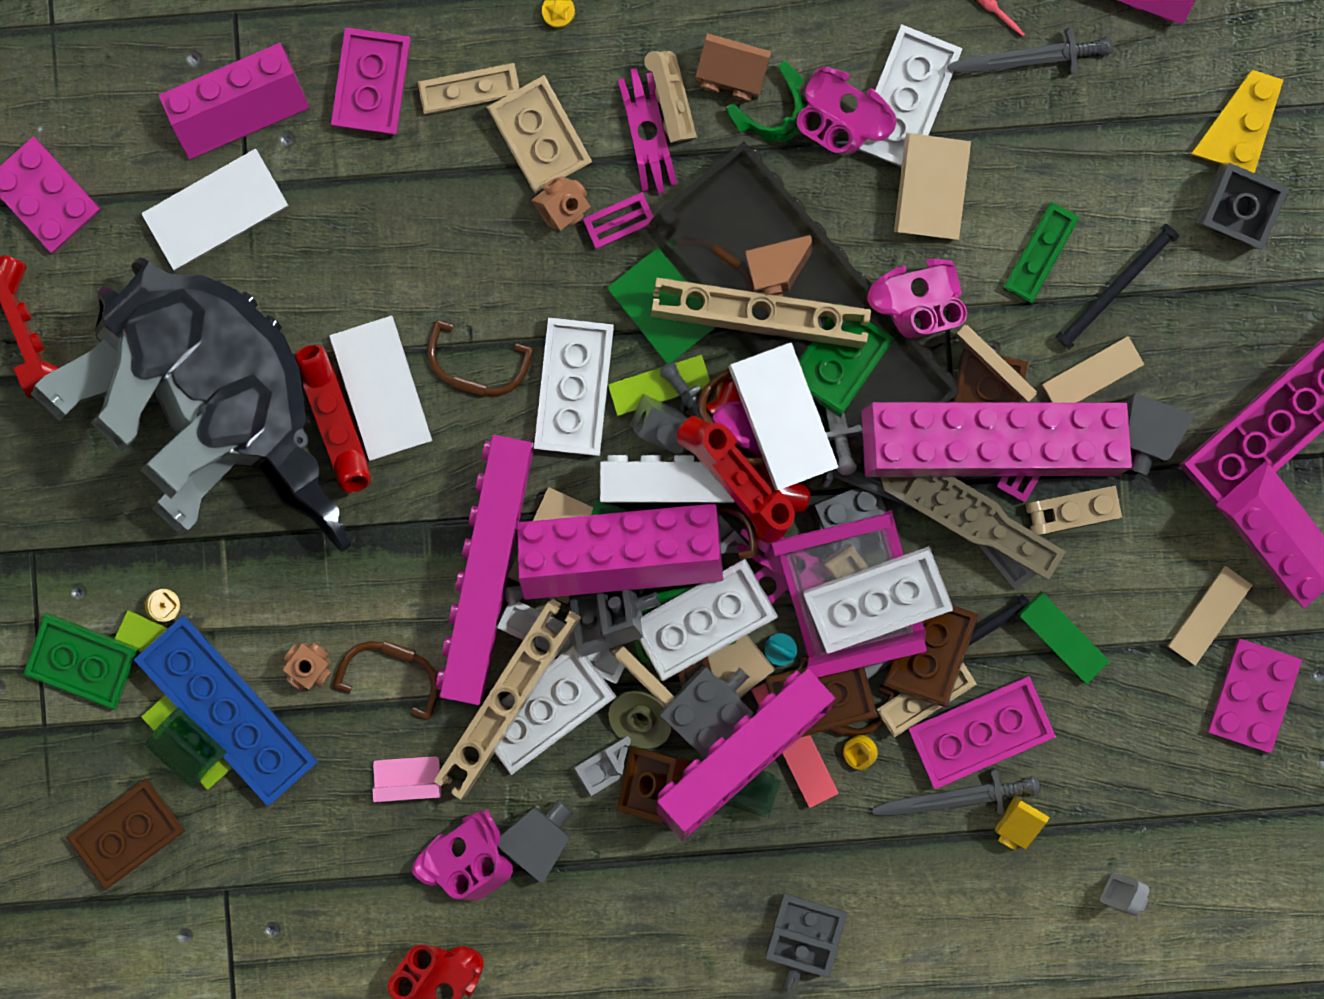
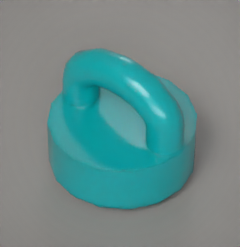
M776 633L766 641L764 652L772 664L785 666L795 659L797 645L789 635Z

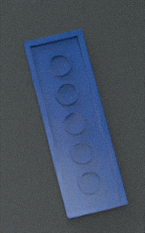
M185 615L134 659L267 806L273 803L318 762Z

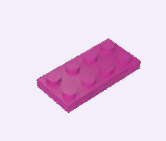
M1030 676L908 728L933 789L940 788L1056 737Z

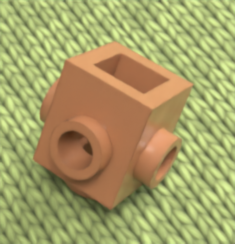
M556 177L548 181L543 186V191L531 200L548 227L560 231L566 226L579 222L584 216L583 213L591 207L585 199L587 192L577 180H570L564 177Z
M315 642L311 645L302 643L300 647L294 644L283 658V661L287 663L283 668V671L288 674L286 680L299 690H302L304 687L310 690L315 685L320 688L332 673L328 670L332 661L326 658L329 653ZM303 660L311 663V670L308 673H303L300 670V663Z

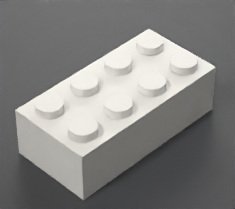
M608 455L607 462H601V503H734L732 497L702 462H694V456L677 455L674 456V462H661L660 455H641V462H628L627 455Z

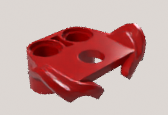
M416 945L407 953L390 977L388 982L389 995L393 999H438L436 996L437 988L441 984L447 983L454 991L452 999H462L464 995L470 998L482 974L483 957L478 951L466 946H459L447 951L432 945ZM424 951H428L431 955V964L426 969L422 968L419 963L420 955ZM405 978H408L412 983V990L407 996L403 995L400 990V984Z

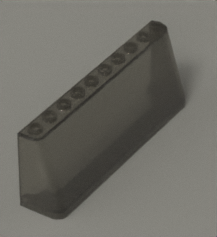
M745 141L661 208L647 225L646 230L651 240L663 251L687 282L742 291H750L747 275L751 280L745 251L811 235L812 254L789 292L782 294L783 297L836 305L841 303L844 306L871 310L869 322L895 338L844 412L848 428L856 425L862 427L861 411L873 402L947 403L960 392L954 377L949 372L943 371L935 362L933 353L927 347L921 346L915 338L909 339L904 337L897 329L890 315L881 314L870 306L868 302V292L870 289L868 278L862 272L855 270L849 263L848 256L844 250L835 246L829 240L824 227L810 218L805 212L803 203L797 197L790 195L784 188V183L779 175L770 171L762 162L759 152L755 148L749 147ZM714 244L742 262L737 270L711 251ZM755 307L752 309V314L756 319H768L769 314L765 308ZM822 316L819 318L822 325L825 324L829 317ZM729 329L752 357L792 343L799 361L812 342ZM814 401L825 432H830L825 407ZM862 432L861 435L847 437L851 457L857 465L856 470L865 473ZM835 440L829 441L832 449L836 447Z

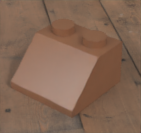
M707 33L695 81L701 83L700 88L719 93L720 89L733 92V98L751 102V98H759L771 51Z
M811 235L745 251L754 292L765 294V296L776 295L782 297L783 293L789 292L812 254Z

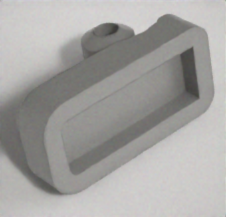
M1114 872L1104 888L1100 902L1111 908L1136 916L1139 912H1144L1149 901V886Z

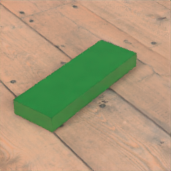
M1051 201L1003 289L1032 304L1080 217Z
M1040 591L1017 614L1085 684H1088L1110 662L1043 592Z

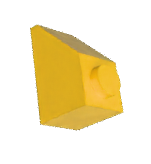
M1013 797L994 831L1001 835L998 841L1011 849L1016 850L1018 845L1027 849L1050 817L1020 799Z

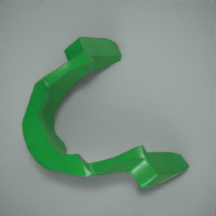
M783 61L778 68L787 81L785 86L788 92L792 93L794 97L795 110L793 115L784 118L779 127L770 128L756 123L749 116H746L735 104H731L726 108V112L740 132L751 129L765 141L777 142L788 141L800 132L797 126V117L800 111L806 108V105L799 93V87L804 80L788 62Z

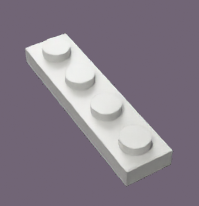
M518 602L516 605L508 603L497 628L524 640L541 614V611L522 602ZM550 617L547 623V627L554 630L557 634L566 625V623ZM574 629L557 654L558 657L576 644ZM537 636L535 645L548 652L550 648L549 641L543 636ZM609 649L587 655V658L602 678L617 684L624 666L609 652Z

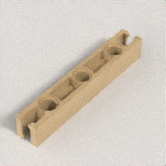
M656 278L653 297H659V293L663 292L679 296L680 302L679 306L659 305V299H653L650 317L861 349L867 343L868 333L862 332L858 335L841 330V325L843 321H858L860 325L866 326L870 321L871 310L776 295L765 296V294ZM690 297H697L702 301L703 308L691 310L687 307L686 300ZM755 307L765 308L769 314L768 319H756L752 314V309ZM822 316L829 317L834 323V328L831 330L822 329L818 324V318Z
M555 599L546 604L434 779V782L439 786L445 783L450 784L453 778L449 776V773L456 764L461 769L467 771L468 775L463 785L458 789L454 787L451 791L460 800L468 795L581 619L579 615L569 611L565 619L567 623L559 634L548 628L547 623L552 613L556 614L561 606V603ZM537 636H543L549 641L550 648L548 652H541L537 649L535 645ZM502 691H507L513 695V707H506L502 704L500 700ZM467 746H472L478 750V762L470 761L465 754Z

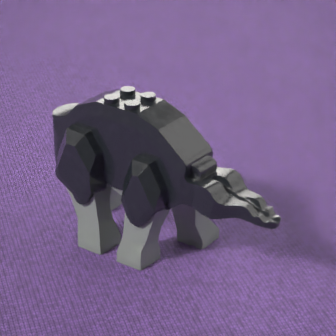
M142 257L137 258L132 263L135 277L120 293L107 287H102L97 292L98 318L95 331L96 338L100 343L90 352L45 375L34 386L31 395L59 421L74 406L106 395L101 413L91 424L108 438L115 447L123 452L134 440L137 434L140 413L154 391L170 428L177 436L154 456L141 471L164 492L163 497L155 504L152 510L180 536L197 522L201 498L230 469L246 466L260 471L280 501L287 507L311 518L339 551L347 550L351 546V541L344 537L345 525L338 523V507L319 487V466L317 460L302 449L307 444L308 439L302 429L306 422L300 370L285 336L280 332L282 329L280 323L271 315L264 317L256 309L258 306L256 300L245 291L240 293L235 288L204 275L166 273L150 261Z

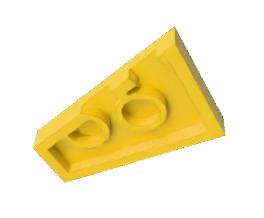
M1251 70L1190 156L1219 165L1221 163H1232L1255 173L1283 79Z

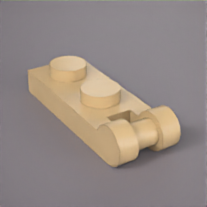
M671 51L649 52L645 56L644 63L646 68L653 72L656 84L655 94L662 107L664 115L663 126L666 134L669 136L670 143L697 138L676 55Z
M1116 485L1025 504L1027 513L1031 514L1033 526H1030V530L1037 535L1122 518ZM1052 509L1054 522H1045L1043 510Z

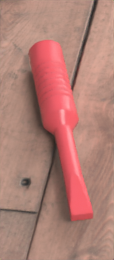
M976 0L988 12H994L1022 37L1025 35L1015 22L998 8L996 0Z

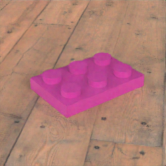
M345 27L331 120L332 127L397 136L411 37Z
M34 136L0 166V198L52 254L101 211L99 206Z
M1238 638L1207 732L1272 753L1302 659Z

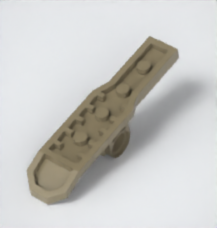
M880 477L885 492L974 544L993 547L1046 580L1051 578L1066 552L1010 519L997 502L954 477Z

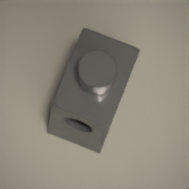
M1137 393L1131 394L1128 403L1130 447L1131 451L1135 453L1132 458V468L1129 470L1147 476L1153 459L1168 462L1192 422L1194 414Z
M643 394L630 425L640 438L673 453L682 455L687 449L678 444L676 434L681 424L692 416Z
M559 800L546 814L535 806L500 835L498 847L542 884L571 836L561 826L573 812Z

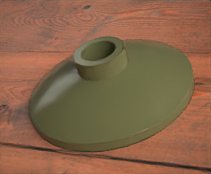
M639 691L625 692L616 697L609 708L608 718L611 728L620 739L629 736L631 746L642 749L658 747L668 739L672 731V726L659 715L665 706L650 694Z

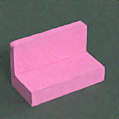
M438 756L376 760L373 762L375 783L373 802L439 798L442 796L441 786L434 782V779L440 772Z

